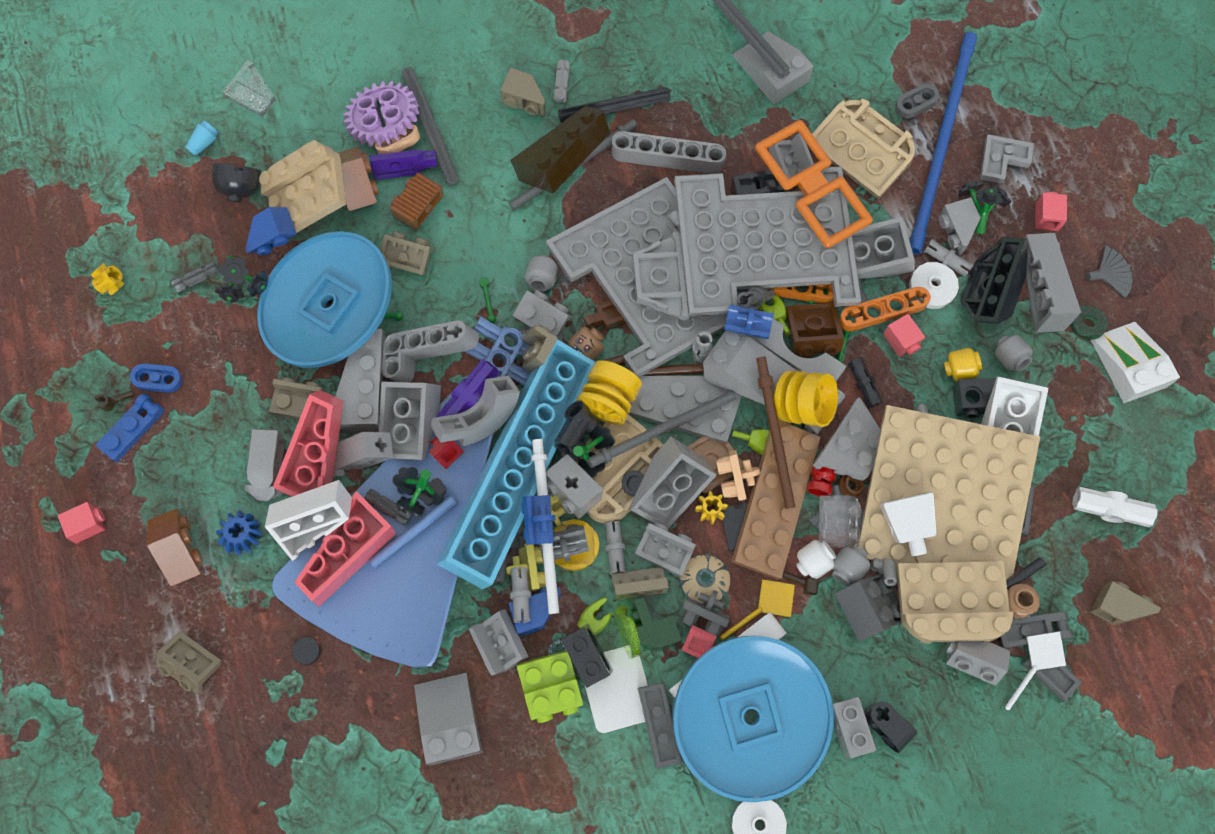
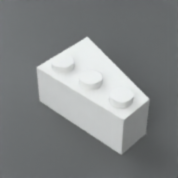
M339 480L269 505L265 528L293 561L305 548L310 549L315 545L317 539L323 535L327 536L349 519L352 497Z

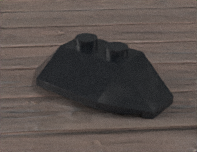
M1002 237L997 242L998 244L988 249L975 261L961 299V304L974 322L1000 324L1012 317L1027 275L1026 238Z

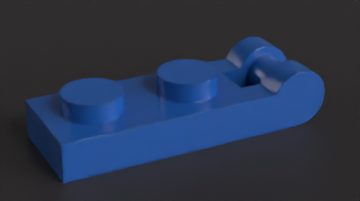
M141 394L136 399L135 404L95 446L117 463L162 416L164 408L159 404L151 402L152 399L147 394ZM146 410L148 413L143 418L140 414Z

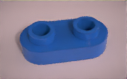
M139 364L130 373L131 382L138 389L145 391L171 393L178 390L183 382L181 373L172 366ZM145 376H149L147 381L142 382ZM174 378L172 383L167 384L168 379Z

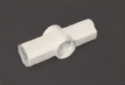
M1078 487L1073 496L1072 505L1075 510L1100 515L1101 519L1108 522H1129L1151 527L1157 518L1155 504L1129 499L1128 495L1122 492H1100Z

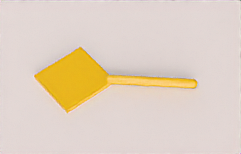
M762 579L758 609L723 633L720 639H726L760 613L768 614L771 612L772 615L791 618L795 585Z

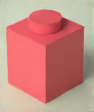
M1043 192L1035 203V229L1059 231L1067 221V195L1058 194L1057 192Z
M909 314L888 325L883 333L899 358L905 354L911 356L921 349L920 344L925 338Z
M88 502L57 515L66 538L76 544L105 531L102 523L105 521L103 512L99 507H94Z

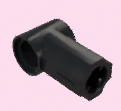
M575 401L568 406L564 414L567 420L554 440V447L566 455H573L574 447L578 446L583 436L590 433L598 423L596 416L582 401Z

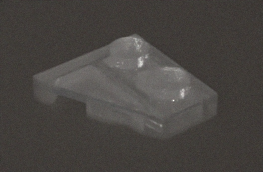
M250 59L246 61L223 90L226 98L262 118L276 101L273 93L267 87L264 79Z

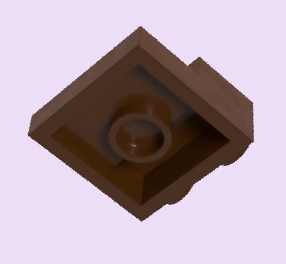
M834 303L786 306L787 322L790 330L789 340L793 354L808 358L814 353H827L833 356L842 351L844 336Z

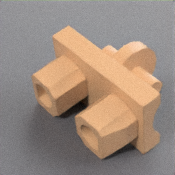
M729 451V456L716 460L719 475L733 472L734 480L721 483L724 498L738 496L739 501L745 500L746 493L742 478H746L748 486L755 485L754 476L760 474V468L752 467L750 459L743 461L744 469L740 470L737 451Z

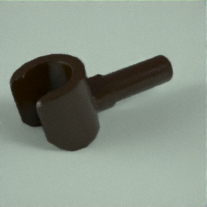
M129 391L112 397L99 394L95 397V400L98 402L105 401L103 405L98 406L99 409L111 411L115 403L133 397L134 393Z
M788 572L784 573L783 578L804 585V594L817 595L818 582L816 579L800 578Z

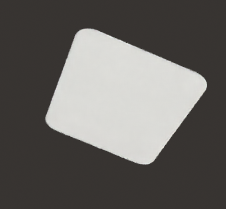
M628 645L604 652L613 672L610 676L586 688L596 729L601 733H607L645 722L637 688L648 686L638 649L633 645Z

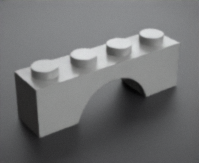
M775 319L772 320L769 339L750 336L794 368V371H805L808 374L813 372L828 373L834 377L837 383L846 368V365L827 353L815 358H802L793 354L783 340L784 325Z

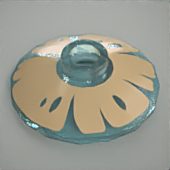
M709 554L696 555L690 558L682 577H679L680 588L684 595L705 605L707 603L698 600L701 592L711 596L713 590L718 591L716 599L720 601L727 594L731 583L730 572L725 563ZM702 574H708L710 576V581H702Z

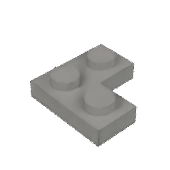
M988 134L985 138L979 179L1003 184L1006 177L1007 164L1029 168L1032 162L1034 143Z

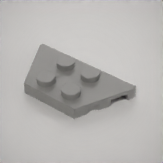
M675 231L671 237L661 242L658 240L651 244L649 248L633 253L637 303L685 321L688 320L689 313L680 233Z
M859 397L852 403L812 466L817 469L821 467L834 469L836 474L849 475L854 479L863 481L873 469L880 428Z

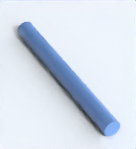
M452 496L448 497L369 559L371 565L374 568L379 566L457 504L456 500Z

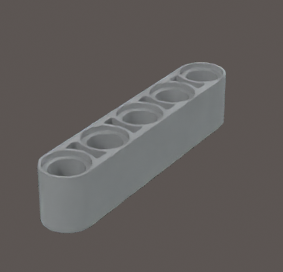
M625 131L617 132L612 138V156L620 162L709 174L720 173L725 164L726 150L722 145ZM624 145V146H626V147H625V148H620V147H618V146ZM647 148L649 149V151H643L641 149ZM669 151L672 152V154H666L664 152ZM692 154V155H695L696 157H689V156H687V155Z

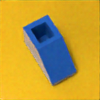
M268 207L253 217L245 248L247 253H258V256L267 255L272 252V248L287 244L288 239L296 235L287 207Z
M546 587L539 589V594L529 598L531 621L523 623L521 612L522 620L520 623H515L519 637L545 629L552 615L548 612ZM558 587V588H557V594H558V602H559V600H560V598H561V591H560V588ZM511 602L509 606L514 619L513 602Z

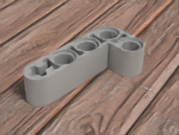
M452 321L390 334L383 343L382 373L394 382L410 383L414 378L416 360L471 350L477 345L479 334L462 321Z

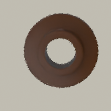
M849 475L841 476L839 479V489L845 497L855 498L861 494L864 488L862 480L854 479Z

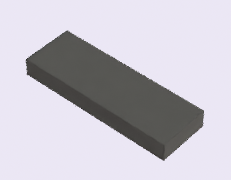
M664 682L637 688L655 768L658 769L683 763L675 742L672 714Z

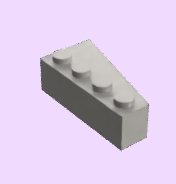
M1055 233L1027 234L1024 237L1027 240V275L1025 280L1035 333L1064 331L1077 318L1081 310L1060 250V243L1057 241Z
M377 329L363 346L348 356L335 396L344 401L339 433L379 432L381 382H385V376L382 373L383 343L386 337L382 329Z

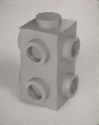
M983 641L947 642L945 646V652L948 653L947 665L996 686L1008 672L1010 651L991 642L983 643Z

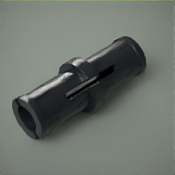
M859 357L850 361L848 366L856 380L855 386L857 389H860L867 407L873 408L882 403L883 400L874 384L875 379L868 372L863 358Z

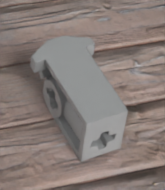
M252 429L247 465V479L251 484L245 485V491L258 501H270L285 494L273 488L283 462L285 439L278 430Z
M361 432L342 441L338 439L334 477L345 476L344 471L367 468L393 458L390 432Z

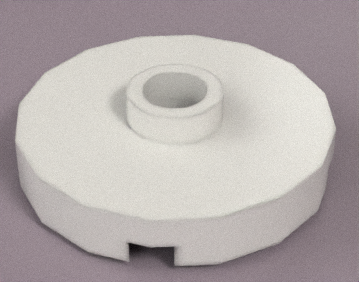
M927 262L920 265L913 272L909 282V289L923 287L929 291L931 299L926 307L929 309L945 307L954 300L959 289L958 278L954 271L938 262ZM932 281L936 282V283L938 284V286L932 285L931 282H932ZM915 296V299L919 300L920 303L923 301V298Z
M772 800L742 802L737 806L731 823L733 834H786L787 827L784 812ZM758 819L764 822V828L761 831L755 828V822Z

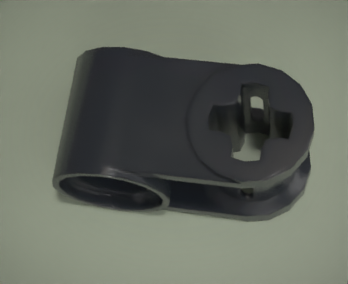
M886 702L872 704L864 712L868 725L896 753H900L917 734V730ZM878 710L882 711V714L880 716L882 718L881 720H877L876 718L878 716Z

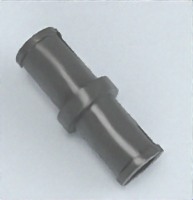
M752 287L747 292H742L737 296V304L743 302L744 304H741L740 307L744 308L760 306L765 301H770L774 297V290L768 291L770 288Z

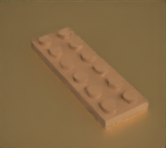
M780 420L778 421L795 507L785 509L769 430L759 464L760 474L755 478V485L752 488L731 561L734 564L776 580L781 579L821 438Z

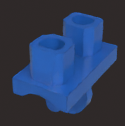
M729 305L724 330L769 339L774 314L755 310L754 308Z
M550 495L523 496L521 507L522 514H524L525 530H523L526 545L554 543L552 521H556L555 515L551 514Z

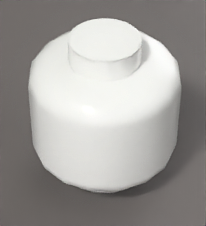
M813 540L798 551L797 558L799 562L796 566L805 577L809 574L812 578L818 579L834 568L836 555L827 542Z

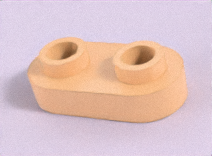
M412 124L413 129L406 128L407 135L399 134V140L397 141L392 138L389 145L386 141H383L381 147H379L377 142H375L378 155L400 152L415 145L420 139L417 126Z

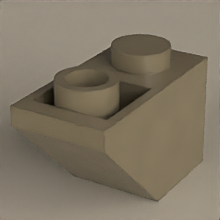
M510 68L500 89L501 102L510 108H519L531 115L545 117V100L533 76Z
M1112 581L1102 587L1090 613L1115 626L1159 613L1161 608L1153 604V600L1149 597L1137 595L1130 591L1127 585Z

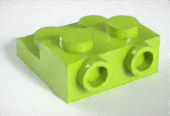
M566 650L516 664L531 720L537 719L538 723H543L553 719L552 714L563 711V715H570L579 711L578 707L582 706L583 702L572 662Z

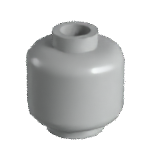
M548 256L532 257L527 264L524 276L525 282L534 291L544 292L549 290L555 284L558 266Z
M1019 335L1004 336L996 344L995 357L1007 370L1019 372L1031 364L1033 349Z
M854 546V548H842L834 559L832 575L846 586L862 580L870 569V562L866 558L868 554L857 546Z

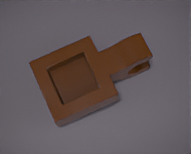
M608 301L595 306L594 314L583 317L585 323L581 326L591 330L592 328L597 329L602 325L604 330H608L626 322L612 301Z

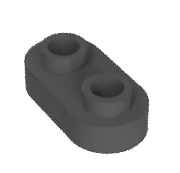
M922 84L904 93L896 102V113L903 118H912L932 108L939 98V91L932 84Z

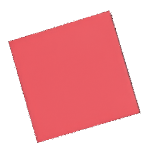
M692 625L682 651L699 658L703 653L712 648L717 636Z

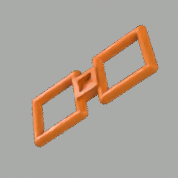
M797 120L755 145V150L782 188L789 190L797 185L805 195L796 201V208L825 248L836 245L873 222L872 216L843 177H837L828 183L820 171L829 167L831 160L802 120ZM799 132L819 161L788 179L767 148ZM839 188L861 219L829 237L808 205Z

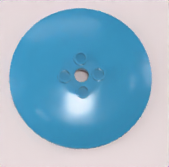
M351 232L324 233L300 243L278 262L268 276V286L261 293L258 303L257 321L259 332L263 342L274 355L282 361L297 367H323L348 357L369 340L386 314L391 297L392 277L385 256L370 240ZM334 300L333 304L326 308L328 301Z
M765 636L732 638L713 646L703 653L683 677L677 690L673 707L672 721L675 742L689 770L701 783L715 793L742 802H763L777 799L804 784L823 761L830 745L834 724L831 695L818 668L806 655L795 647L783 641ZM749 709H755L757 712L756 720L750 724L746 723L744 720L745 712Z

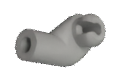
M874 558L871 560V570L884 575V583L886 585L894 586L897 584L896 563L893 560L887 558L882 560Z

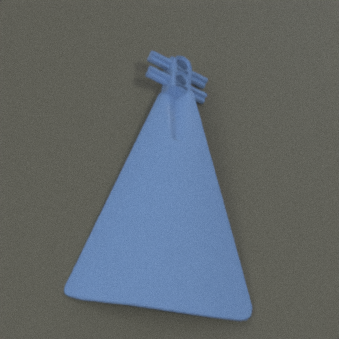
M480 317L474 330L493 340L494 343L490 349L477 343L473 349L464 352L480 361L485 359L492 365H494L492 362L493 357L501 359L503 367H496L500 371L498 377L510 376L512 380L524 386L530 373L513 363L516 356L522 357L529 346L520 339L522 334L514 328L503 326L501 329ZM504 337L512 338L514 347L506 345ZM451 394L440 404L439 412L451 399ZM434 431L431 440H433L436 437ZM493 434L481 441L462 446L459 440H454L464 452L447 469L429 453L434 447L431 443H429L425 460L391 458L384 461L357 489V492L363 498L370 489L375 490L380 496L383 495L395 503L402 496L412 498L413 495L397 492V486L393 484V477L399 474V469L402 467L407 469L414 467L418 470V478L422 470L430 471L431 477L429 482L434 478H439L447 488L446 493L443 494V501L452 496L457 504L376 568L368 560L320 607L313 603L294 582L312 555L322 545L325 535L317 539L315 545L310 549L305 548L301 551L295 560L292 561L290 559L275 575L272 583L273 593L281 602L301 617L345 643L377 657L411 667L432 666L438 656L457 580V575L436 564L486 464ZM418 498L417 500L420 502V505L425 508L421 517L412 516L406 525L398 522L395 517L392 518L375 507L376 505H373L372 507L396 532V535L378 552L438 505L426 506L424 501Z

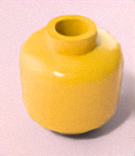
M971 348L950 352L948 354V361L944 362L947 377L952 376L955 382L960 379H975L979 376V371L983 370L978 351L974 352Z

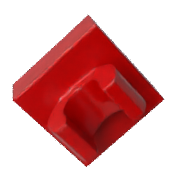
M436 436L430 441L434 447L429 453L445 469L464 452L454 440L440 443Z

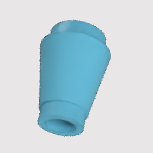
M203 120L201 124H197L185 148L197 156L217 139L216 136L219 132Z

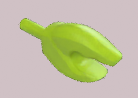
M774 295L771 299L772 306H767L764 302L759 306L758 310L773 313V319L784 325L783 332L785 335H788L790 330L784 322L787 317L785 305L778 296Z
M755 429L751 430L749 435L733 430L732 436L747 440V446L762 455L769 430Z
M606 597L594 601L583 611L577 624L579 628L589 624L594 635L605 629L611 619V612L601 620H596L594 613L607 602Z

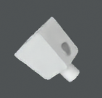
M923 493L879 503L895 542H908L911 556L926 554L927 549L924 538L936 535L933 493Z

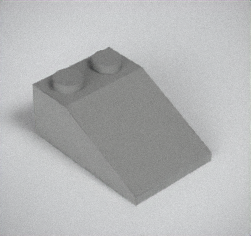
M767 32L762 37L790 67V74L788 76L779 78L750 43L733 53V58L774 105L809 83L814 66L799 49L774 34Z
M903 216L868 225L852 235L858 279L892 277L915 271V260Z
M726 330L703 362L706 382L728 391H733L764 405L762 389H759L757 379L760 377L756 358L766 357L769 375L773 377L774 387H772L773 395L775 394L780 376L785 371L794 370V368L750 336Z
M381 382L379 432H390L393 459L425 460L433 434L431 421L432 418L438 415L440 410L441 385Z
M670 437L654 455L631 502L630 509L654 524L659 523L669 528L717 474L706 458L675 438Z
M467 673L414 685L420 734L427 765L431 766L483 753Z

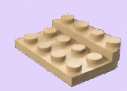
M861 99V101H842L812 135L834 166L842 167L843 173L879 200L903 171L911 165L915 153L913 136L907 130L904 133L869 106L870 102L865 99Z
M313 140L273 164L268 171H263L260 174L259 182L262 184L261 195L269 198V207H287L296 233L346 205L340 155L329 146Z
M627 414V419L622 425H612L609 423L603 425V428L608 427L610 429L611 435L615 439L613 446L647 431L629 414ZM590 438L585 444H589L593 439ZM658 438L647 441L612 458L611 462L605 464L606 467L602 472H598L595 477H592L603 488L602 500L587 512L591 519L603 524L612 521L613 524L614 521L621 520L629 513L634 497L624 492L622 479L626 473L634 470L645 475L654 455L663 446ZM593 447L589 450V452H594L595 454H598L599 450Z
M1004 561L898 563L896 565L902 625L920 642L930 644L932 642L983 641L984 643L993 641L1009 631L1013 620V612L1009 610Z

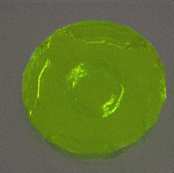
M622 605L614 608L615 620L628 657L633 659L641 655V651L638 650L640 648V640L633 619L631 617L627 618L625 613L629 612L628 608Z

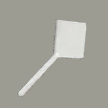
M1060 632L1026 637L1032 668L1006 704V710L1011 709L1037 670L1066 666Z

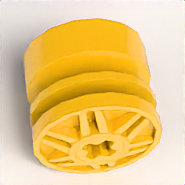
M598 360L594 362L587 380L589 383L583 385L582 393L578 395L576 401H582L598 420L612 425H622L627 419V414L630 413L632 407L630 403L635 401L638 396L642 382L639 377L625 367L609 361Z
M785 371L778 380L774 394L779 420L785 423H804L809 426L818 427L829 425L833 420L838 404V388L834 377L828 373L813 372L808 374L805 371Z

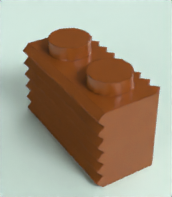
M418 172L414 178L408 179L400 196L396 195L391 202L393 217L414 231H417L444 196L442 186Z

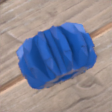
M238 510L236 517L228 513L227 517L229 520L227 522L224 520L220 521V525L224 528L216 531V534L221 537L218 540L219 545L225 546V551L228 553L234 551L236 555L241 556L243 549L247 553H251L250 545H259L255 537L262 536V531L258 530L261 523L258 520H254V516L251 513L244 515V512Z

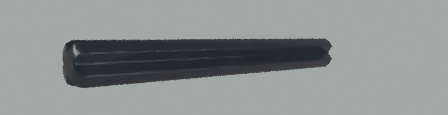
M667 87L563 108L558 110V117L562 123L584 106L603 111L604 114L665 102L670 100V92Z

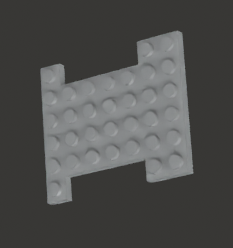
M827 167L820 171L828 183L837 177H843L842 167ZM723 174L675 176L674 184L689 316L728 314L729 305L738 306L737 290L750 289L752 287L775 288L832 284L835 307L860 305L861 296L852 235L830 248H825L796 208V201L805 196L802 191L726 196ZM839 188L808 205L829 237L850 225L847 199Z
M667 177L546 240V247L570 282L590 272L593 273L642 345L623 356V361L637 377L643 376L692 348L700 332L706 331L713 336L724 330L727 314L689 316L688 320L684 321L637 303L633 253L649 248L654 242L658 240L661 242L671 237L675 231H678L675 224L668 217L674 210H677L675 188ZM748 289L738 291L737 296L742 292H747ZM749 306L748 308H754L755 310H758L759 306Z

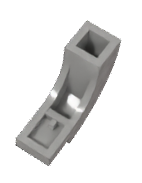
M510 376L486 379L482 396L473 407L459 414L432 418L431 427L440 443L459 440L462 446L481 441L497 431L508 420L516 407L520 391Z

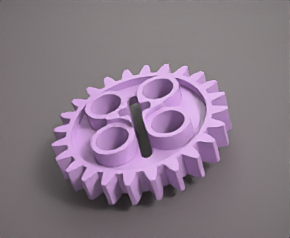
M382 81L378 87L373 83L370 90L364 87L365 92L363 94L357 92L358 98L350 99L352 105H347L346 109L348 112L343 114L346 119L344 120L346 129L355 141L359 140L362 145L367 142L370 147L377 142L378 146L381 147L383 141H386L389 145L392 138L397 141L399 140V134L406 136V128L413 129L411 122H417L415 115L419 114L417 108L419 105L413 92L407 86L403 88L401 83L395 86L393 81L386 86L384 81ZM378 100H379V103H380V105H381L382 115H383V117H384V119H385V123H386V126H385V127H384V125H383V123H382V121H381V120H382V116H381V113H380V111H379V109H378V106H377V101H378Z

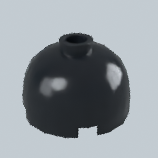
M214 164L212 183L220 194L227 196V201L242 202V198L253 196L259 189L261 170L243 166V168L235 167L232 164Z

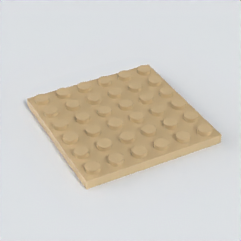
M886 405L857 547H860L868 554L867 559L873 560L878 558L882 560L887 558L893 560L896 565L898 563L1004 561L1006 580L1014 574L1040 436ZM923 493H933L936 535L924 538L927 549L926 554L911 556L908 542H895L879 503Z

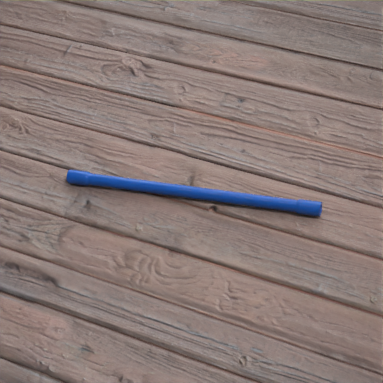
M966 32L963 36L960 56L919 212L910 237L911 249L913 254L916 255L922 253L938 182L970 59L976 45L977 35L973 32Z

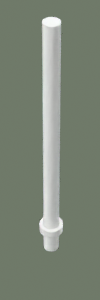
M543 439L532 440L534 455L531 456V461L535 465L537 496L548 495L545 470L547 454H544ZM553 543L542 544L549 614L559 613Z

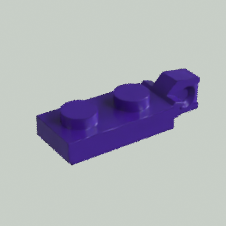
M410 150L369 156L374 180L412 176L426 170V168L437 167L435 150Z

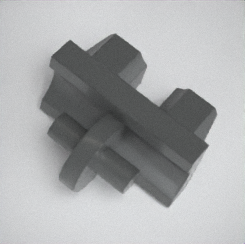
M574 524L567 526L563 531L553 532L554 560L564 558L565 562L570 561L569 556L589 551L584 526ZM539 544L540 550H541V554H542V558H543L542 544Z
M713 590L711 596L700 593L698 600L707 603V605L687 597L682 607L685 610L681 622L689 626H695L700 615L709 620L705 631L718 636L723 627H727L730 616L712 608L713 606L722 610L725 604L716 599L718 591Z

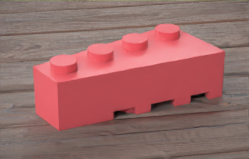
M322 390L309 394L273 488L293 497L333 482L343 400Z
M355 491L352 496L349 519L324 537L322 545L312 555L294 583L313 603L320 607L396 535V532Z

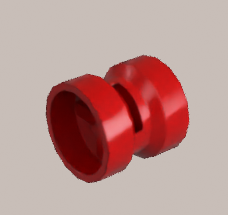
M812 466V480L808 482L806 491L818 497H831L833 490L831 483L836 478L834 469L827 467L817 469Z

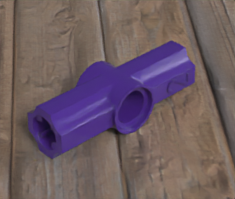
M482 359L467 379L464 378L453 390L451 399L444 405L436 417L459 414L473 407L482 396L485 380L498 377L500 371L490 362Z

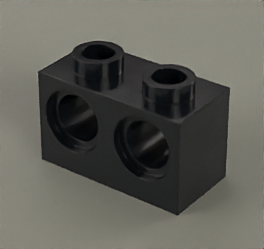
M770 170L733 176L730 188L731 195L779 193L785 191Z
M996 378L958 380L952 387L956 416L964 415L965 418H976L984 415ZM965 396L973 398L975 403H969Z
M589 624L582 626L561 639L586 688L611 675L613 669Z

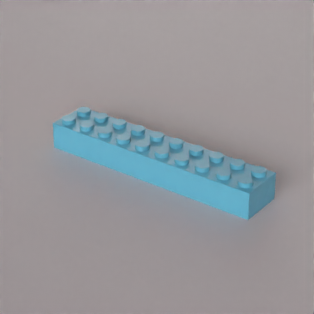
M557 339L545 364L531 371L518 398L516 407L508 418L436 565L481 589L493 584L524 519L521 507L523 496H534L537 491L535 465L531 461V456L534 455L532 440L543 439L544 454H547V460L545 461V470H547L556 451L554 440L567 420L564 416L565 411L569 405L577 400L578 395L582 393L583 385L588 383L587 378L594 364L593 360Z

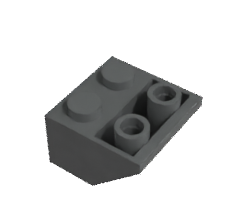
M882 574L860 580L835 594L859 642L902 623L900 602L893 591V586H888L884 583V575Z

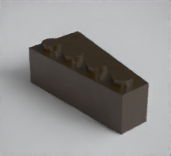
M584 106L512 158L510 161L518 180L554 193L610 134L604 112Z

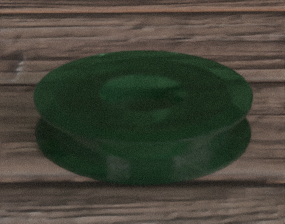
M1080 306L1081 313L1069 325L1071 330L1083 339L1094 340L1100 338L1108 327L1106 315L1096 307ZM1082 319L1092 320L1095 326L1085 325Z

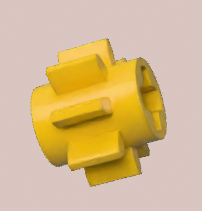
M103 263L91 273V276L94 278L92 285L101 294L108 292L110 295H113L124 285L121 281L123 274L114 265L106 267Z
M709 491L708 497L699 496L698 501L702 505L696 506L695 512H701V522L707 519L713 525L717 517L720 520L724 519L725 516L721 510H726L728 504H722V494L717 497L713 496L712 492ZM712 504L716 506L715 510L707 511V506L710 507Z

